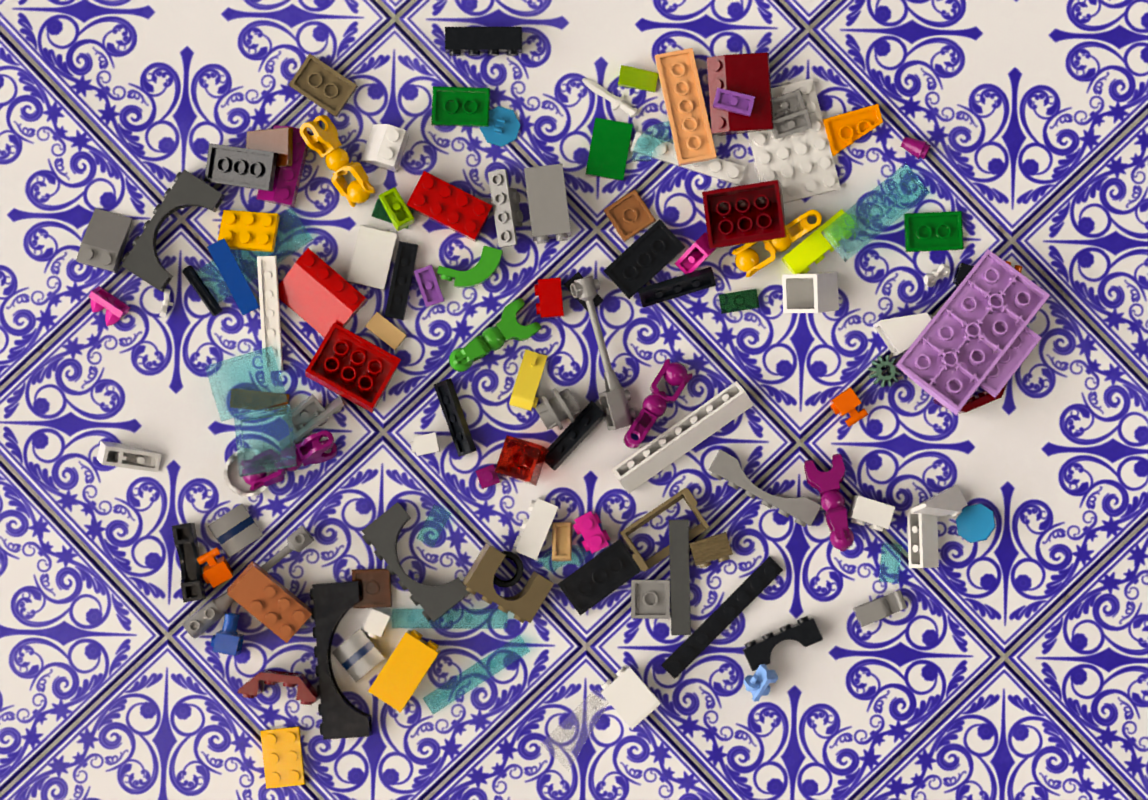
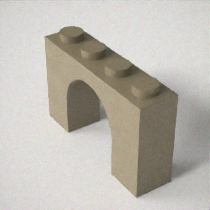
M485 543L462 582L467 586L465 590L473 595L476 593L481 594L482 600L489 604H492V602L498 604L497 608L506 614L509 611L515 614L514 618L518 621L531 623L554 583L533 571L521 592L511 597L498 595L494 589L493 579L506 555Z

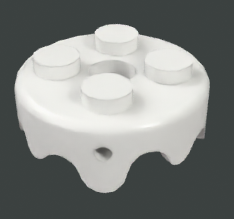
M245 448L235 452L228 458L224 467V478L226 484L234 493L240 496L251 497L262 493L267 488L262 486L255 491H250L251 485L247 484L242 476L244 467L240 466L242 462L251 460L254 456L261 454V451ZM270 461L263 463L262 465L266 468L267 476L272 474Z

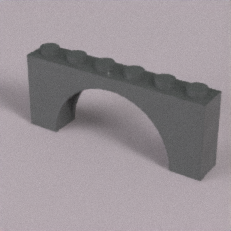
M185 169L176 175L174 186L172 189H167L164 194V201L162 204H158L153 211L155 215L151 221L148 220L144 224V231L141 236H137L133 241L132 246L134 247L130 253L127 252L122 258V267L161 292L164 291L173 278L162 266L156 249L157 235L163 222L175 211L186 207L197 206L216 212L225 198L222 193Z
M397 502L362 530L364 533L362 538L368 545L372 544L375 547L374 553L380 561L384 559L387 562L386 568L391 575L396 574L400 579L398 583L402 589L410 591L412 594L410 599L416 606L421 605L424 609L422 614L428 621L432 619L435 622L467 597L470 592L465 590L466 586L459 578L447 584L429 586L414 581L405 573L398 560L397 541L402 528L411 517L401 504Z

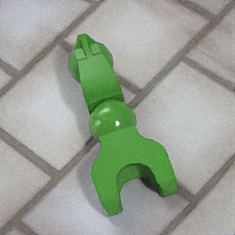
M519 298L504 308L501 321L495 327L486 328L481 336L479 335L474 338L466 347L454 349L449 356L450 366L458 372L467 371L474 361L485 357L491 351L500 349L504 342L511 339L526 341L541 329V325L538 322L523 326L517 322L516 314L525 305L524 300Z

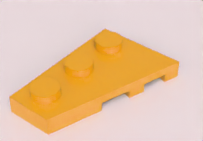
M878 104L823 119L832 156H835L854 141L883 123Z

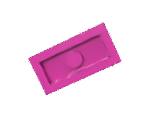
M100 286L92 290L88 296L91 299L92 312H99L104 308L107 309L105 315L106 326L118 322L131 308Z

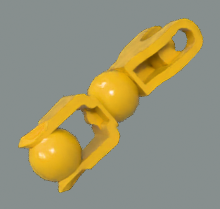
M319 115L313 121L306 122L300 127V135L307 146L316 151L321 158L325 157L327 167L335 171L331 182L340 194L347 198L352 207H355L356 203L366 202L370 197V193H375V189L368 182L369 177L361 163L353 161L349 163L348 153L344 149L339 148L342 144L338 139L337 129L330 118L326 115ZM320 121H323L325 124L324 130L319 125ZM307 127L312 129L314 135L307 133ZM350 171L356 180L348 185L344 175Z
M809 210L785 225L786 238L762 241L765 244V249L769 251L771 256L759 263V256L756 251L750 248L758 242L747 243L734 249L732 254L736 255L735 264L737 268L747 272L746 277H751L760 269L774 262L776 252L786 251L792 242L817 229L821 225V214L816 210ZM810 216H814L817 218V222L809 224L807 219Z

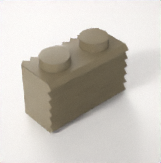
M726 532L689 543L695 566L700 565V568L710 566V561L718 559V562L729 560V555H733Z

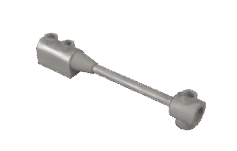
M593 276L575 280L574 283H571L570 290L574 298L586 301L605 370L606 391L598 393L602 409L607 414L605 420L608 430H616L632 425V420L636 418V413L633 408L629 409L627 401L631 400L630 392L623 389L614 370H612L593 302L597 295L596 290L600 289V283L598 279H593Z
M304 526L299 527L287 537L288 545L262 565L261 568L266 572L269 571L290 552H301L314 541V538ZM228 593L212 599L182 625L189 635L196 639L221 619L235 600Z

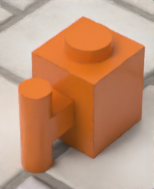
M851 387L830 400L832 403L830 408L835 415L839 414L840 417L846 413L850 415V418L845 421L848 427L868 415L865 409L859 412L855 409V407L861 404V401Z
M218 547L197 558L200 565L205 562L208 563V565L203 567L204 574L202 576L205 582L211 584L213 588L233 577V570L225 557L222 556L217 560L215 559V556L221 554Z

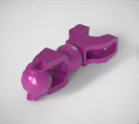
M670 359L665 360L660 372L650 385L651 395L644 399L642 410L624 436V443L627 447L634 449L641 444L657 418L665 413L667 404L674 403L686 384L691 380L692 373L687 374L686 367L678 362L671 363ZM662 376L669 385L679 386L672 397L667 396L664 391H659L657 388V384ZM631 434H636L638 440H633Z
M326 430L308 436L301 443L296 444V448H285L281 451L280 455L270 449L254 456L251 460L242 462L240 466L244 467L242 472L244 481L251 485L250 491H255L262 486L267 487L283 481L285 478L284 474H286L285 470L296 471L302 463L304 466L334 458L337 455L338 449L334 443L333 435ZM322 437L329 438L328 440L320 441ZM332 448V451L330 453H324L325 451ZM274 460V466L278 470L267 476L266 468L262 464Z
M834 454L832 456V469L827 472L817 470L814 461L806 460L804 462L806 480L812 488L817 489L820 493L821 506L826 511V522L831 532L830 542L833 547L841 552L846 551L854 542V534L848 528L847 511L844 506L845 498L840 492L839 484L845 476L841 454Z

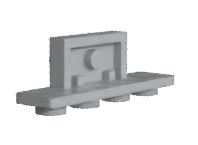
M506 169L488 172L498 246L502 248L517 245L515 228L522 227L523 214L519 207L520 195L517 189L509 188Z
M312 394L285 415L283 419L293 430V433L279 443L282 450L289 447L294 448L298 441L311 435L312 430L317 426L325 424L331 415L339 413L345 405L341 397L338 396L326 407H323Z

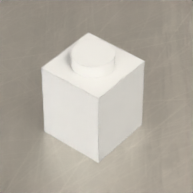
M436 432L413 437V441L410 442L412 453H416L417 456L440 452Z
M373 608L363 629L367 631L366 635L374 639L382 637L391 615Z

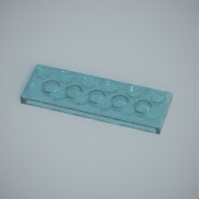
M905 163L821 233L846 262L930 192Z
M292 207L279 215L280 220L274 252L230 249L247 283L258 277L257 256H277L278 264L313 240ZM214 260L196 271L218 304L232 295Z

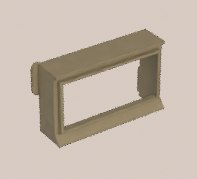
M684 488L620 532L633 551L632 557L641 571H647L669 556V545L645 561L628 535L681 499L686 501L700 522L699 525L689 531V541L710 528L696 508L697 501L689 489Z

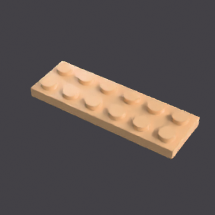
M693 48L655 55L678 165L682 166L716 159V151Z

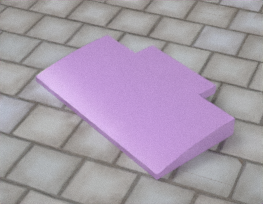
M988 249L895 366L955 415L960 412L979 386L996 398L1042 339V337L1029 329L1027 325L1048 300L1050 294Z

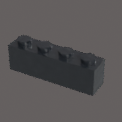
M445 27V51L450 56H461V53H468L469 56H480V53H488V56H499V53H507V56H518V53H522V27Z

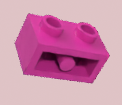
M589 511L574 519L575 524H573L577 535L582 534L584 538L582 544L586 552L591 551L593 554L609 545L607 541L610 538L606 530L601 531L598 524L602 522L597 513L592 514Z

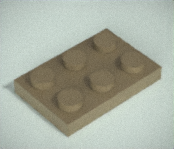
M311 54L308 55L289 83L291 88L336 118L358 87L355 83Z

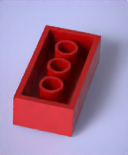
M426 171L423 172L406 204L408 208L474 242L477 241L493 210L492 205Z

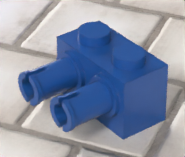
M225 613L222 630L212 636V652L232 656L241 654L244 635L236 632L239 614Z

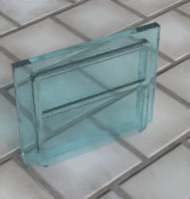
M272 346L205 366L221 422L288 402Z
M290 404L234 415L240 477L297 466Z

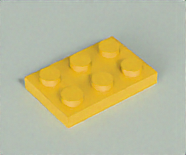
M223 210L218 241L225 238L229 248L234 250L274 252L280 216L275 213Z
M300 726L261 730L266 789L305 785Z

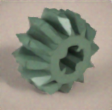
M889 355L885 356L884 361L881 356H878V362L875 360L871 362L875 368H868L869 371L874 372V374L869 375V378L876 377L877 379L873 383L876 385L881 381L880 387L882 388L885 386V383L891 387L892 381L895 383L899 381L894 375H901L900 371H896L898 367L893 365L896 359L893 358L889 362ZM881 367H882V368H886V367L888 368V370H887V372L889 373L888 376H887V374H886V375H882V374H881V373L883 372V371L881 370Z

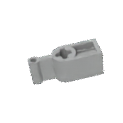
M897 590L853 608L859 625L864 627L906 609L907 605L901 591Z

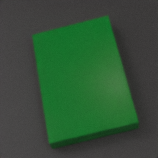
M433 86L431 125L489 127L490 88Z
M595 118L586 175L623 181L633 124Z
M962 211L904 214L905 252L963 250Z

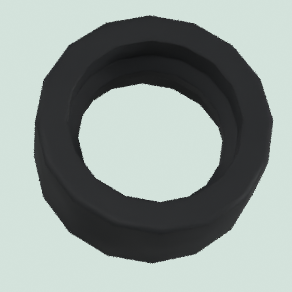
M501 551L506 555L505 558L514 561L517 568L515 576L510 580H500L494 575L493 583L499 587L507 588L519 582L523 575V564L518 555L513 552Z

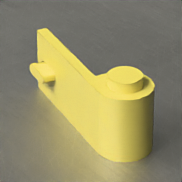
M525 350L509 405L528 411L536 408L539 397H536V393L547 360L546 355Z

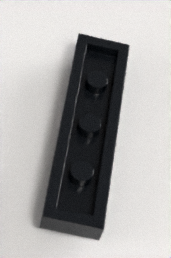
M399 241L385 317L404 320L418 251V245Z
M711 267L639 288L638 292L642 306L647 307L716 286L713 270Z
M451 378L434 384L458 456L461 457L477 451Z
M591 401L574 419L575 422L571 423L540 458L555 471L607 414Z

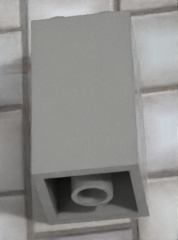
M563 164L524 168L533 241H537V244L548 243V239L556 238V241L568 240L567 238L571 237Z

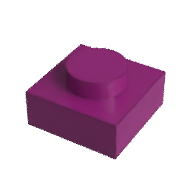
M494 464L475 471L482 489L500 483Z

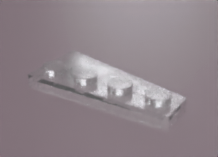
M594 689L541 743L567 771L570 770L609 702Z

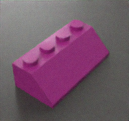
M274 125V128H273V129H275V128H285V127H289V126H277V125ZM290 127L293 128L292 167L276 168L273 191L258 190L256 199L294 208L308 146L300 135V129Z

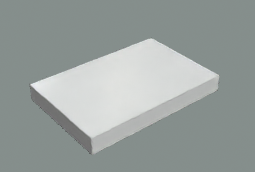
M360 225L347 282L385 290L398 234Z

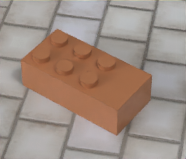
M254 561L245 568L227 589L228 595L286 643L312 615L310 607Z

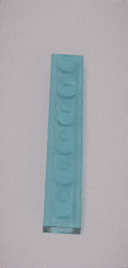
M518 635L423 697V700L432 714H435L530 652L522 637Z

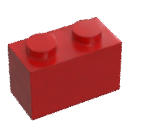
M561 277L538 279V284H534L535 296H539L540 302L536 303L537 315H541V319L564 317Z

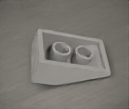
M95 208L82 239L76 262L118 273L133 218Z

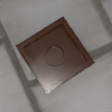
M387 568L352 570V581L362 582L363 600L356 603L353 608L392 607L391 573Z

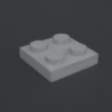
M631 580V618L670 619V580Z

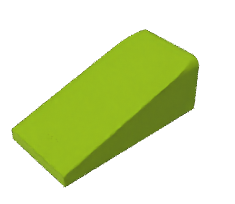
M621 65L618 86L655 92L658 73Z
M395 187L378 195L397 231L414 223L415 218Z

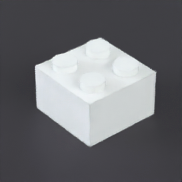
M854 495L847 518H851V523L861 526L867 523L870 524V529L883 532V529H889L895 507Z

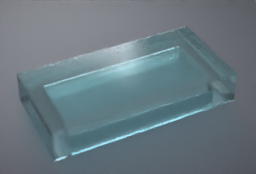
M434 504L417 539L434 547L451 513Z
M882 543L879 582H899L902 545Z

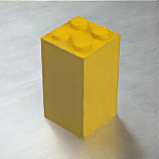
M414 629L413 631L408 630L404 634L368 692L400 713L440 653L439 645L431 640L426 642L422 639L423 635Z

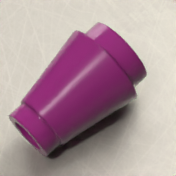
M905 136L901 147L916 158L925 159L931 145H928L926 141Z

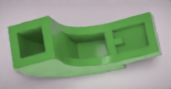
M484 246L478 264L472 269L458 271L439 266L437 274L441 275L440 279L451 282L452 279H455L454 287L457 288L478 286L486 282L496 272L503 250Z

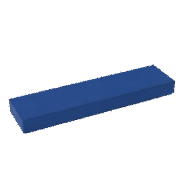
M225 238L207 246L241 314L245 315L259 308L260 306Z

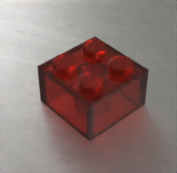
M507 435L495 472L502 476L536 486L548 449L542 445Z

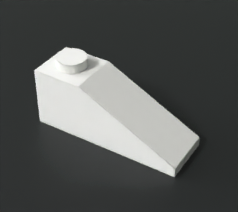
M100 441L97 460L102 465L158 472L162 454L120 443Z
M957 484L939 492L911 508L914 513L940 517L951 514L954 517L962 513L961 509L967 506V503Z

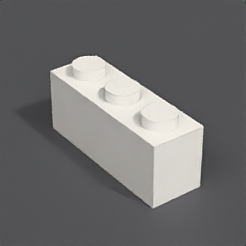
M539 498L536 501L532 500L528 509L531 512L529 519L525 518L521 529L524 530L522 536H517L513 545L516 547L515 552L537 560L558 506Z
M907 510L909 568L939 567L937 516L914 513L912 510Z

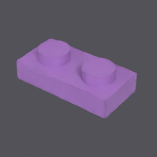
M717 88L713 108L750 117L755 97Z
M432 265L415 270L414 274L426 308L444 302Z

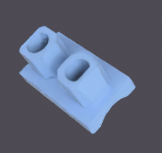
M760 664L753 676L748 675L745 677L744 685L746 690L752 693L753 702L759 701L761 696L769 694V684L776 683L778 676L775 670H768L765 664Z

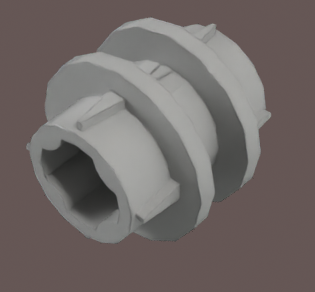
M555 388L552 390L555 397L547 401L544 395L541 396L543 402L536 406L535 409L547 429L558 426L561 430L563 426L560 422L569 418L571 423L575 422L573 416L580 412L581 409L569 389L558 393Z

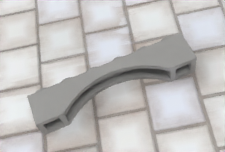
M722 450L718 451L709 468V471L712 472V477L720 481L722 478L729 481L727 485L736 490L739 487L745 490L744 494L752 499H755V497L762 500L761 504L770 509L772 506L778 508L779 514L787 518L789 515L796 518L795 522L803 527L806 524L808 526L812 525L821 508L820 504L805 496L783 498L761 490L747 478L740 467L738 459Z

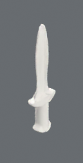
M586 78L582 79V82L590 90L607 99L614 106L612 110L620 108L628 113L630 118L637 115V108H633L623 101V94L621 97L615 96L598 83Z

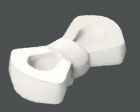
M941 264L936 271H931L932 274H926L924 277L925 285L933 287L937 280L949 276L950 268L946 264Z
M164 289V300L159 314L160 317H166L167 307L173 306V302H169L170 289Z

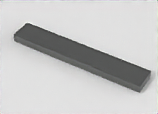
M688 519L669 520L671 635H691Z

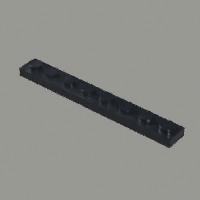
M769 556L661 666L675 679L783 569Z

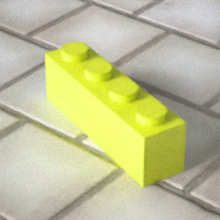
M841 209L781 260L793 274L807 273L811 270L808 266L813 262L817 265L825 258L823 254L828 250L833 252L840 246L838 242L842 238L845 240L850 238L854 234L853 229L856 226Z

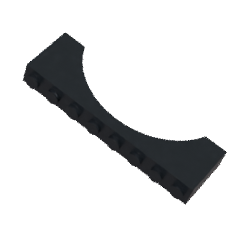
M348 581L313 584L310 589V598L314 603V608L311 609L312 619H315L313 638H316L317 644L314 647L315 658H318V665L315 668L316 677H319L317 695L321 698V704L318 706L319 715L322 716L320 734L323 735L324 740L369 737L373 735L371 715L357 708L345 697L336 682L331 663V647L336 628L344 615L356 603L363 600L362 582Z

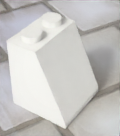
M373 124L361 161L397 173L409 139L407 131L389 124Z
M838 272L782 275L783 313H821L839 310Z
M921 313L884 319L876 322L873 326L893 356H897L913 344L933 319V315Z
M623 666L616 672L617 677L613 681L609 679L601 686L603 688L601 694L628 726L633 729L654 711L661 702L630 666L627 668Z

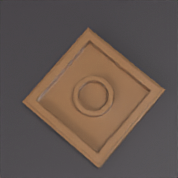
M636 189L603 210L624 242L656 222Z

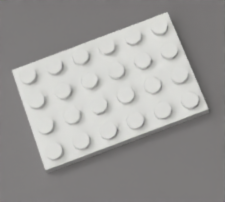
M812 78L771 88L772 98L799 89L805 108L808 111L812 125L811 128L775 139L772 130L747 133L759 182L778 180L781 183L783 204L841 189Z

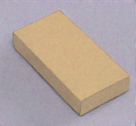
M378 312L374 314L365 326L394 350L398 348L407 336Z
M572 522L552 523V561H572Z

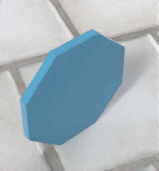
M498 106L490 110L489 127H480V130L487 143L503 147L516 140L520 123L513 110Z
M982 504L965 507L956 518L958 535L970 543L987 540L996 528L994 512Z

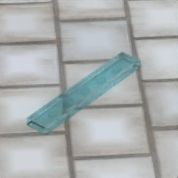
M392 609V628H508V613L506 614L499 609H450L435 622L432 619L428 621L422 614L424 609Z

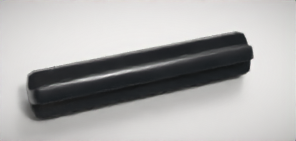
M192 266L186 267L182 271L212 316L220 314L222 312L221 307Z

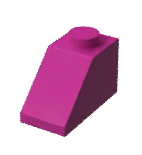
M705 232L675 263L684 274L694 272L715 251L716 248L709 249L708 234Z

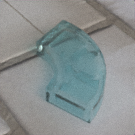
M669 121L649 127L638 138L633 149L632 162L651 161L655 148L662 143L670 141Z
M572 545V561H552L551 549L537 563L554 573L558 567L565 564H574L580 567L590 551L586 552L584 547Z

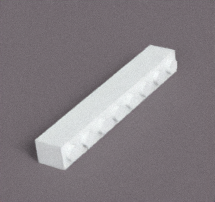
M736 381L611 470L629 494L751 408L753 403L746 391Z

